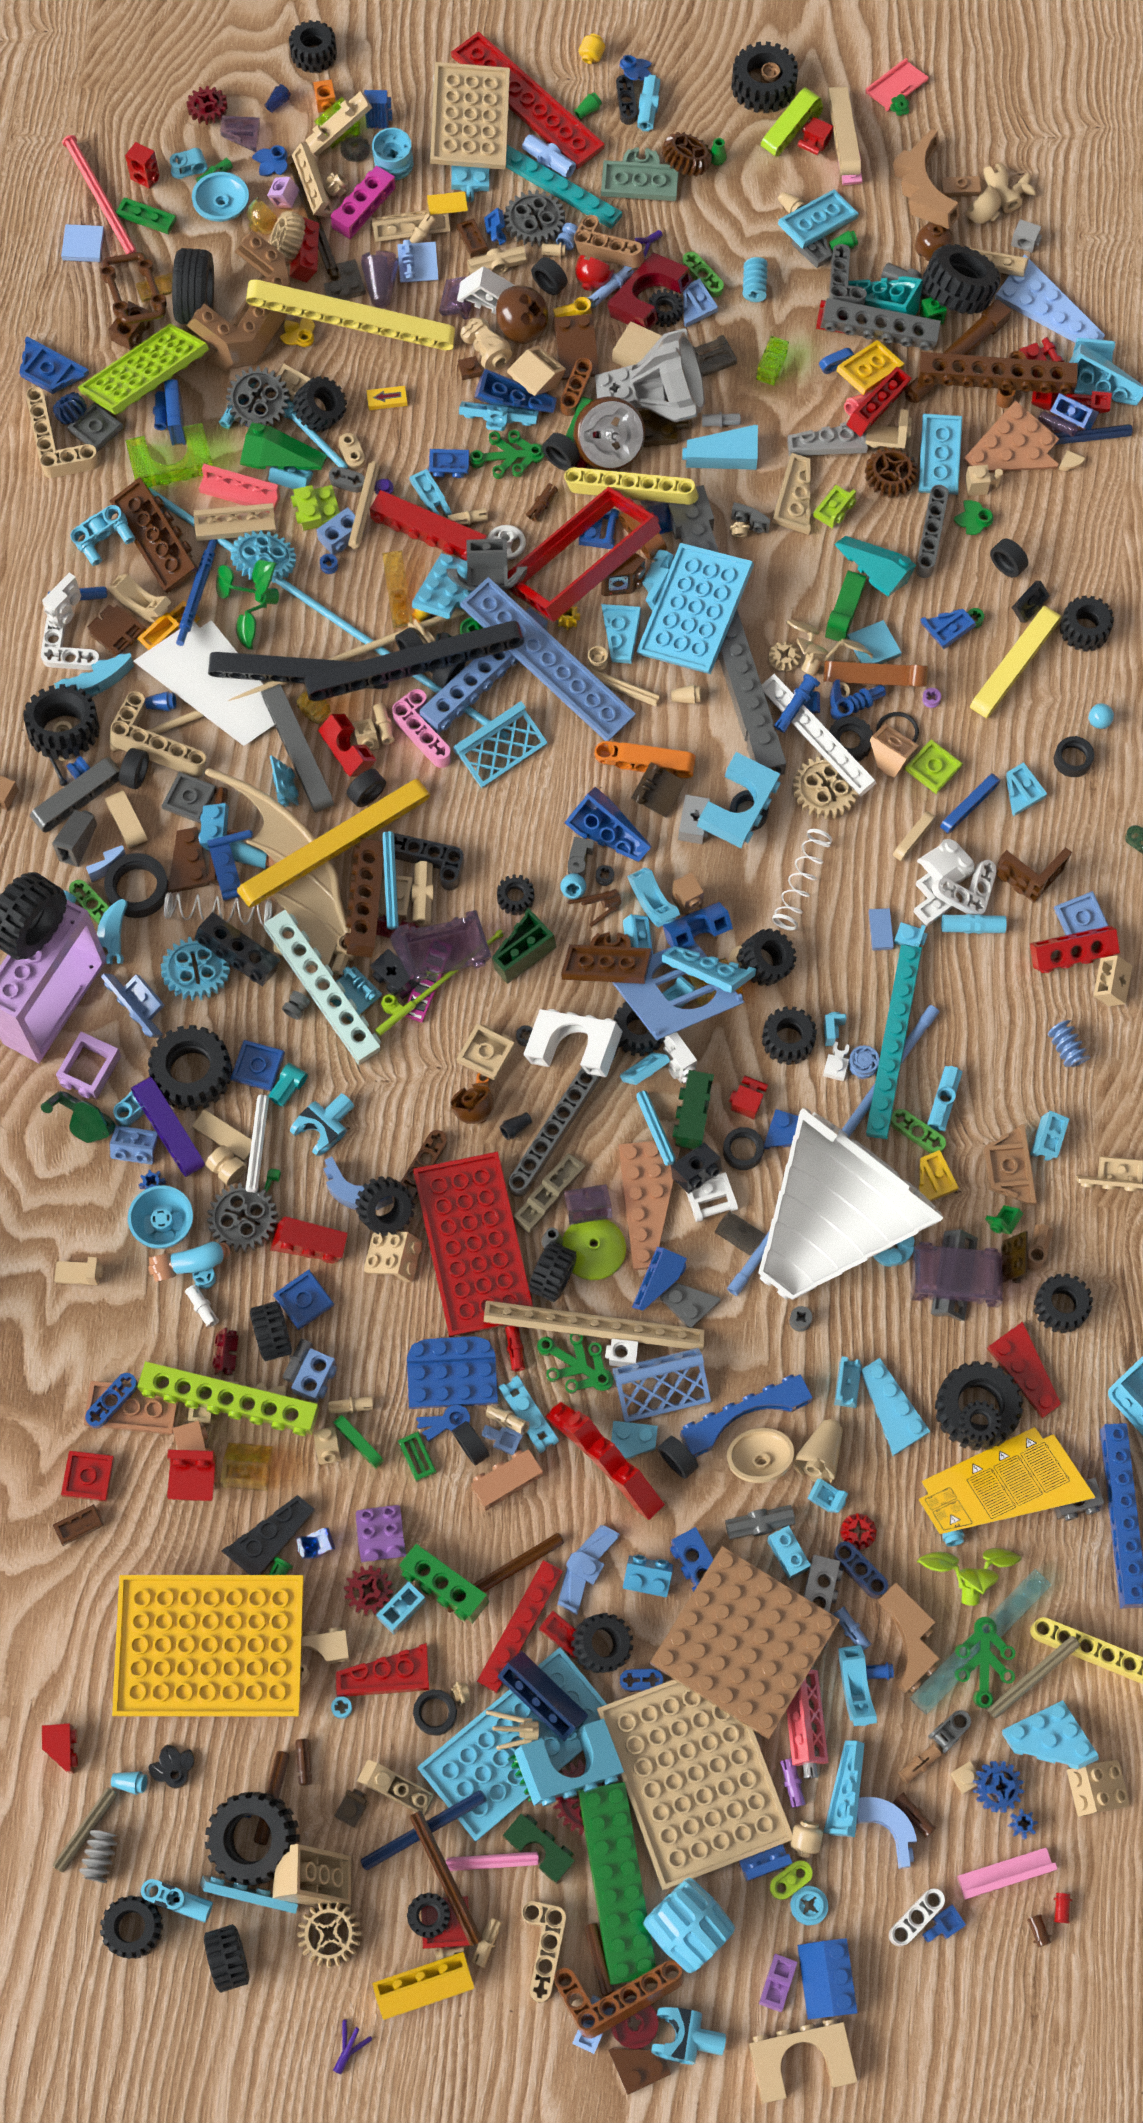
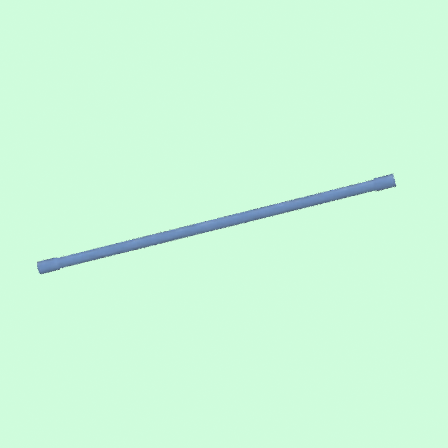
M928 1006L915 1028L907 1037L902 1063L925 1030L930 1027L940 1013L936 1007ZM875 1084L842 1128L848 1135V1138L871 1108ZM769 1232L742 1270L737 1273L727 1287V1290L733 1295H739L748 1282L749 1277L761 1262L765 1246H767Z

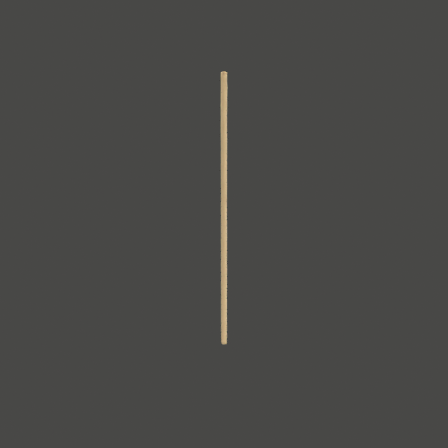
M457 608L450 619L436 616L419 624L425 630L464 615L467 612ZM403 630L326 660L346 661L395 642V635ZM270 681L235 696L228 701L263 691L278 684L283 686L288 683ZM196 710L150 728L148 731L160 734L201 718L204 715ZM109 744L112 752L119 750V748Z

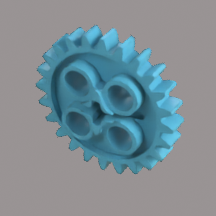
M260 530L259 534L252 531L251 535L245 533L244 537L239 536L238 540L234 541L231 549V560H233L232 565L237 566L236 571H242V576L248 574L249 580L252 579L253 568L258 560L277 563L271 579L275 583L276 578L282 581L283 576L288 578L289 573L293 572L296 554H294V548H290V542L284 543L285 538L278 539V534L271 536L270 531L267 534H263V531Z
M188 937L187 943L180 939V946L173 943V950L167 949L168 956H163L164 963H161V970H163L161 975L164 978V984L168 985L169 991L175 989V996L182 993L184 1000L188 995L191 996L192 1001H194L195 996H198L202 1001L205 994L208 998H211L210 992L213 991L218 994V987L224 988L223 981H228L227 974H230L229 963L217 957L208 948L200 945L198 941H192L191 937ZM191 953L195 954L200 984L196 983ZM202 956L208 957L207 959H200ZM187 960L185 963H180L179 961ZM206 974L212 975L211 977H203ZM184 978L191 979L189 981H183Z

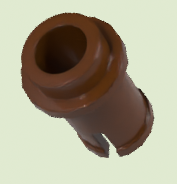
M1036 1915L1027 1919L1035 1938L1034 1944L1036 1943L1038 1947L1050 1944L1052 1936L1048 1935L1042 1915Z

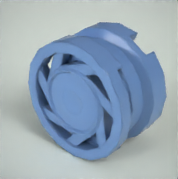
M858 1046L850 1054L848 1062L849 1071L860 1079L869 1078L877 1071L879 1055L870 1046Z

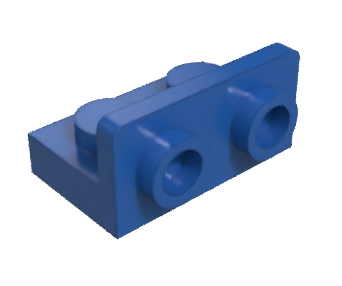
M783 1844L742 1859L739 1863L746 1882L790 1866L792 1861L790 1855L786 1854Z

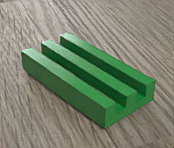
M419 1432L398 1440L416 1482L437 1473ZM412 1439H417L430 1468L429 1470H425ZM406 1442L409 1443L422 1472L420 1474L417 1473L404 1443Z

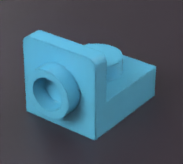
M901 922L894 944L919 947L920 944L924 945L928 935L924 933L926 926L922 925L920 929Z
M831 1012L825 1015L823 1022L825 1046H833L835 1039L839 1038L838 1026L845 1025L846 1014Z

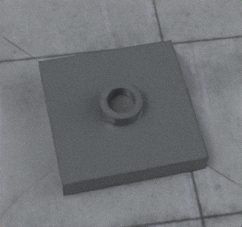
M94 402L79 420H75L67 428L81 442L93 445L98 452L123 429V424Z
M179 772L162 804V809L200 823L203 806L210 804L217 786Z

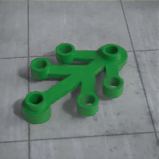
M517 430L509 431L508 440L510 443H516L524 450H516L503 441L498 432L493 431L489 434V443L496 445L503 452L482 453L479 450H474L469 455V463L473 468H481L485 461L505 460L501 465H496L492 469L493 477L501 479L517 459L525 458L520 464L517 463L512 466L513 476L521 477L532 462L538 463L542 461L545 454L542 445L528 443L520 437V433Z
M570 1334V1342L574 1346L576 1358L556 1347L554 1341L549 1337H543L538 1341L537 1350L541 1355H553L571 1366L563 1369H548L546 1373L548 1381L556 1382L558 1379L579 1374L589 1377V1379L578 1382L574 1379H569L565 1383V1390L568 1393L574 1394L578 1390L591 1387L598 1391H606L613 1385V1375L610 1371L604 1369L601 1358L602 1347L599 1343H591L588 1349L589 1354L593 1357L594 1370L587 1366L582 1346L583 1335ZM578 1335L581 1339L575 1342L572 1340V1337ZM548 1342L550 1347L545 1349L542 1347V1344ZM596 1346L599 1348V1352L593 1353L591 1348ZM556 1372L557 1377L550 1378L549 1373ZM604 1376L607 1380L604 1383H600L598 1378ZM570 1383H574L576 1388L570 1390L567 1386Z
M989 1617L977 1619L974 1623V1633L955 1649L956 1655L959 1658L965 1659L969 1657L970 1649L980 1641V1650L963 1667L955 1671V1678L958 1681L966 1682L970 1678V1673L980 1664L979 1690L973 1695L975 1705L980 1708H988L993 1703V1695L989 1692V1664L1000 1675L1002 1682L1010 1684L1015 1680V1673L1012 1670L1006 1669L990 1651L991 1641L1000 1650V1655L1003 1659L1012 1660L1016 1654L1015 1649L1007 1646L996 1634V1623ZM985 1624L989 1626L987 1633H984L982 1630ZM961 1647L966 1648V1654L963 1656L959 1653ZM1009 1648L1011 1655L1006 1657L1004 1652ZM962 1670L966 1673L964 1679L959 1677V1673ZM1006 1672H1009L1011 1674V1678L1006 1681L1004 1679V1674ZM983 1695H987L988 1701L986 1703H982L981 1697Z

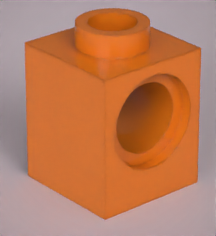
M332 79L313 82L318 113L337 110Z

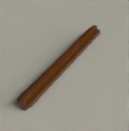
M559 1533L552 1535L473 1585L482 1592H486L563 1545V1538ZM458 1595L455 1601H463L466 1595ZM450 1607L447 1608L449 1613L455 1611Z
M418 1811L410 1816V1820L469 1944L474 1946L482 1941V1937L423 1813Z

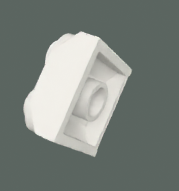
M951 839L943 840L940 846L928 852L917 861L935 881L947 878L958 884L972 876L975 871L973 860L957 842Z

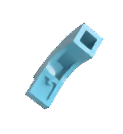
M645 867L627 876L641 907L654 925L661 927L677 919L676 916L680 915L678 908L666 900L658 887L652 870Z
M861 1645L838 1648L841 1679L850 1721H853L854 1726H867L877 1723V1715L868 1687L865 1655Z

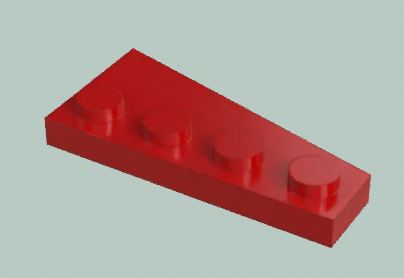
M1023 1321L988 1346V1351L1000 1366L1004 1368L1007 1375L1010 1373L1014 1377L1013 1382L1019 1385L1022 1394L1042 1419L1061 1405Z
M427 1643L411 1650L400 1651L398 1654L389 1657L378 1658L376 1661L367 1664L362 1663L337 1671V1697L429 1690Z

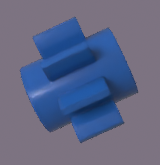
M148 1170V1174L140 1176L143 1183L138 1185L140 1189L146 1190L153 1186L164 1185L166 1180L165 1178L160 1179V1171L155 1174Z
M1020 1809L1018 1817L1013 1813L1010 1815L1013 1822L1007 1826L1013 1827L1014 1833L1012 1836L1022 1834V1839L1025 1840L1027 1832L1032 1835L1036 1833L1032 1827L1038 1824V1821L1032 1820L1033 1812L1024 1814L1023 1809ZM1021 1819L1028 1824L1024 1830L1022 1826H1018V1822Z

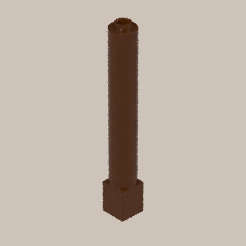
M996 299L982 312L981 318L943 353L971 354L991 334H996L1009 321L1012 310ZM917 377L904 389L905 397L911 403H918L938 384L926 385L918 383Z

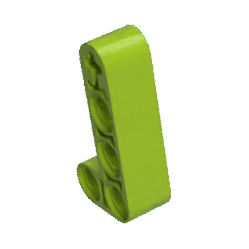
M804 87L761 141V147L773 156L778 157L809 118H818L823 111L821 98Z

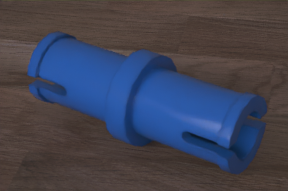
M164 391L156 392L155 406L153 407V414L155 415L154 428L160 431L167 428Z

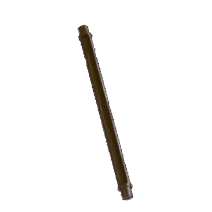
M290 155L288 157L289 168L295 184L299 188L298 193L307 218L319 223L318 248L327 274L330 275L332 281H336L339 279L338 268L331 253L320 218L317 215H313L293 157Z

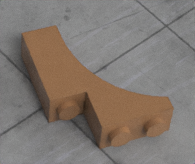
M895 1583L879 1599L878 1603L895 1622L904 1644L905 1668L899 1689L904 1694L909 1689L913 1693L922 1684L919 1679L925 1673L930 1676L938 1668L935 1663L939 1658L920 1639L922 1637L926 1640L933 1633L934 1630L931 1627L935 1624V1621Z

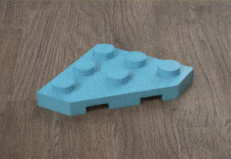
M1063 1700L1002 1730V1735L1016 1754L1036 1756L1039 1760L1054 1764L1056 1762L1067 1764L1070 1768L1077 1770L1099 1760L1096 1750Z

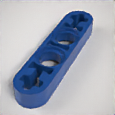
M993 773L990 774L945 818L940 828L947 834L951 833L995 790L1001 779Z

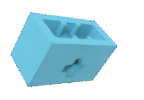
M408 1581L376 1616L395 1635L421 1608L426 1599Z

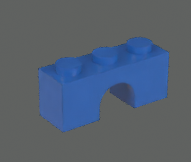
M720 902L663 925L667 943L671 947L676 946L684 949L695 945L693 938L698 934L711 933L715 937L733 929L729 912Z

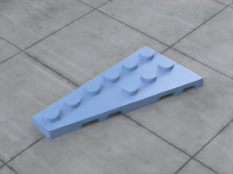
M1030 259L1024 277L1009 275L995 295V300H1000L1006 306L1073 342H1076L1077 338L1104 340L1105 334Z

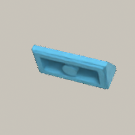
M272 466L269 471L268 480L291 489H297L309 485L313 472L310 470H298L294 466H285L284 469Z
M630 914L623 920L624 935L627 934L630 938L631 947L652 949L648 917Z

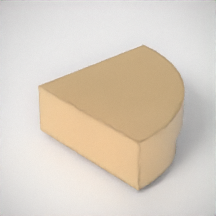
M1067 450L1059 470L1069 471V469L1079 468L1084 463L1085 458Z

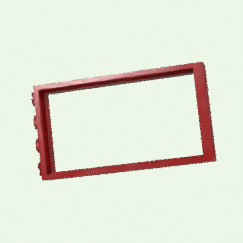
M608 486L508 571L509 579L515 574L517 567H527V574L518 585L509 589V591L552 622H555L661 531L658 524L659 519L653 512L649 513L641 504H635L630 497L626 498L620 491H615ZM613 507L618 508L641 523L551 601H548L524 584Z

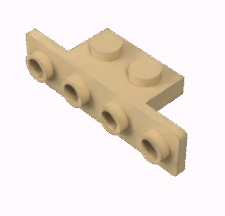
M1100 1156L1098 1176L1076 1175V1181L1081 1183L1082 1187L1093 1188L1094 1184L1103 1185L1102 1188L1116 1189V1186L1124 1187V1190L1137 1191V1188L1143 1189V1160Z

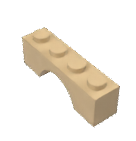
M339 1627L328 1629V1633L319 1634L318 1631L306 1632L305 1636L302 1637V1650L309 1649L318 1652L327 1664L350 1661L346 1630L341 1631Z

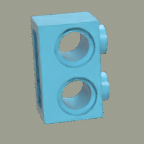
M789 1525L768 1536L767 1542L788 1580L809 1570L811 1565Z

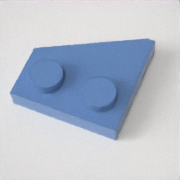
M700 278L691 282L683 291L685 327L718 312V306Z

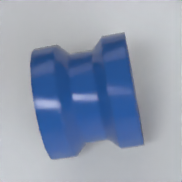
M81 756L76 758V762L66 765L74 779L90 769Z

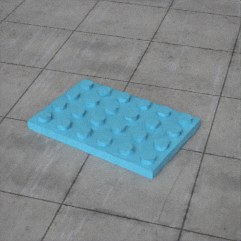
M680 543L636 652L645 657L711 674L754 563L750 560Z

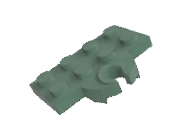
M639 147L632 150L628 149L624 154L623 161L604 160L601 196L676 201L678 172L675 169H671L670 165L660 164L656 150L652 151L646 148V158L643 160L637 158L639 156Z

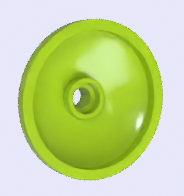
M592 1216L579 1219L566 1230L563 1236L562 1246L575 1251L577 1256L572 1273L582 1279H605L613 1275L621 1267L625 1259V1238L621 1230L613 1222L605 1218ZM595 1241L598 1243V1245L596 1247L590 1246V1242Z

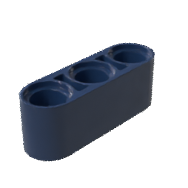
M850 1542L839 1543L834 1550V1560L840 1561L839 1566L868 1596L874 1599L881 1598L888 1589L886 1578ZM847 1549L850 1552V1557L848 1559L840 1557L839 1550ZM855 1566H864L866 1574L858 1575L855 1571ZM875 1581L881 1583L882 1591L875 1592L871 1588V1583Z

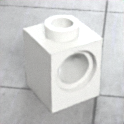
M612 1339L611 1345L606 1346L605 1358H609V1365L622 1367L636 1363L638 1341ZM618 1349H624L627 1355L621 1358L615 1352Z

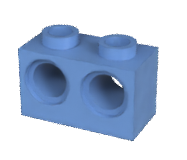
M348 507L316 529L318 540L333 555L337 552H342L347 547L352 528L346 527H353L355 514Z
M310 1348L291 1387L292 1392L318 1403L319 1398L323 1399L328 1387L326 1384L329 1378L333 1379L337 1371L335 1359ZM321 1362L326 1364V1368L323 1371L315 1370L316 1364ZM310 1382L317 1384L313 1391L305 1389V1386Z

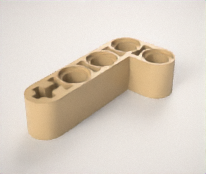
M530 1901L522 1908L523 1920L530 1925L542 1927L530 1986V1995L534 2001L543 2003L550 1998L566 1923V1914L558 1906ZM530 1906H534L539 1910V1916L534 1920L528 1919L525 1915L526 1909ZM557 1911L562 1915L560 1924L553 1925L549 1922L548 1918L551 1912ZM549 1935L557 1939V1946L553 1949H548L544 1946V1939ZM542 1960H549L552 1963V1970L547 1974L541 1973L539 1970V1963ZM536 1975L542 1978H551L550 1983L547 1981L544 1983L547 1995L543 1994L542 1998H537V1993L534 1992V1988H539L540 1980H535Z

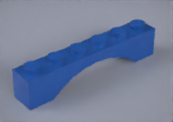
M792 1374L782 1379L783 1383L779 1385L770 1384L762 1389L763 1392L755 1395L751 1393L745 1396L741 1403L735 1405L733 1402L724 1406L722 1412L717 1414L711 1412L696 1424L693 1421L682 1427L683 1430L680 1432V1437L685 1447L696 1458L711 1451L723 1430L741 1416L766 1409L793 1412L811 1403L813 1397L801 1374L798 1376Z

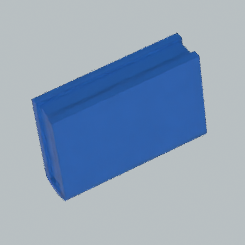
M171 379L164 381L168 430L172 446L180 443L184 445L186 441L182 397L178 380Z

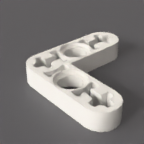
M47 616L41 649V659L44 665L52 668L93 670L91 664L100 660L99 654L92 649L63 647L66 624L61 629L58 626L57 629H54L55 627L48 622ZM52 635L59 637L55 643H50L48 639ZM50 654H53L54 657H52L51 660H48L47 657H50ZM68 655L76 656L73 662L65 661ZM90 657H93L94 659L91 661V663H88L87 660H89Z
M991 860L979 862L975 867L969 890L947 878H942L933 883V894L966 914H983L986 910L996 876V865ZM978 883L983 885V893L979 892ZM957 892L962 895L961 903L956 899Z

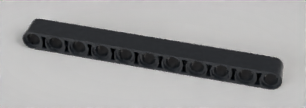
M509 621L314 673L304 679V684L309 700L320 701L515 649L523 645L525 640L519 623L517 621Z

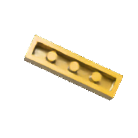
M464 1952L372 1983L383 2020L475 1989Z

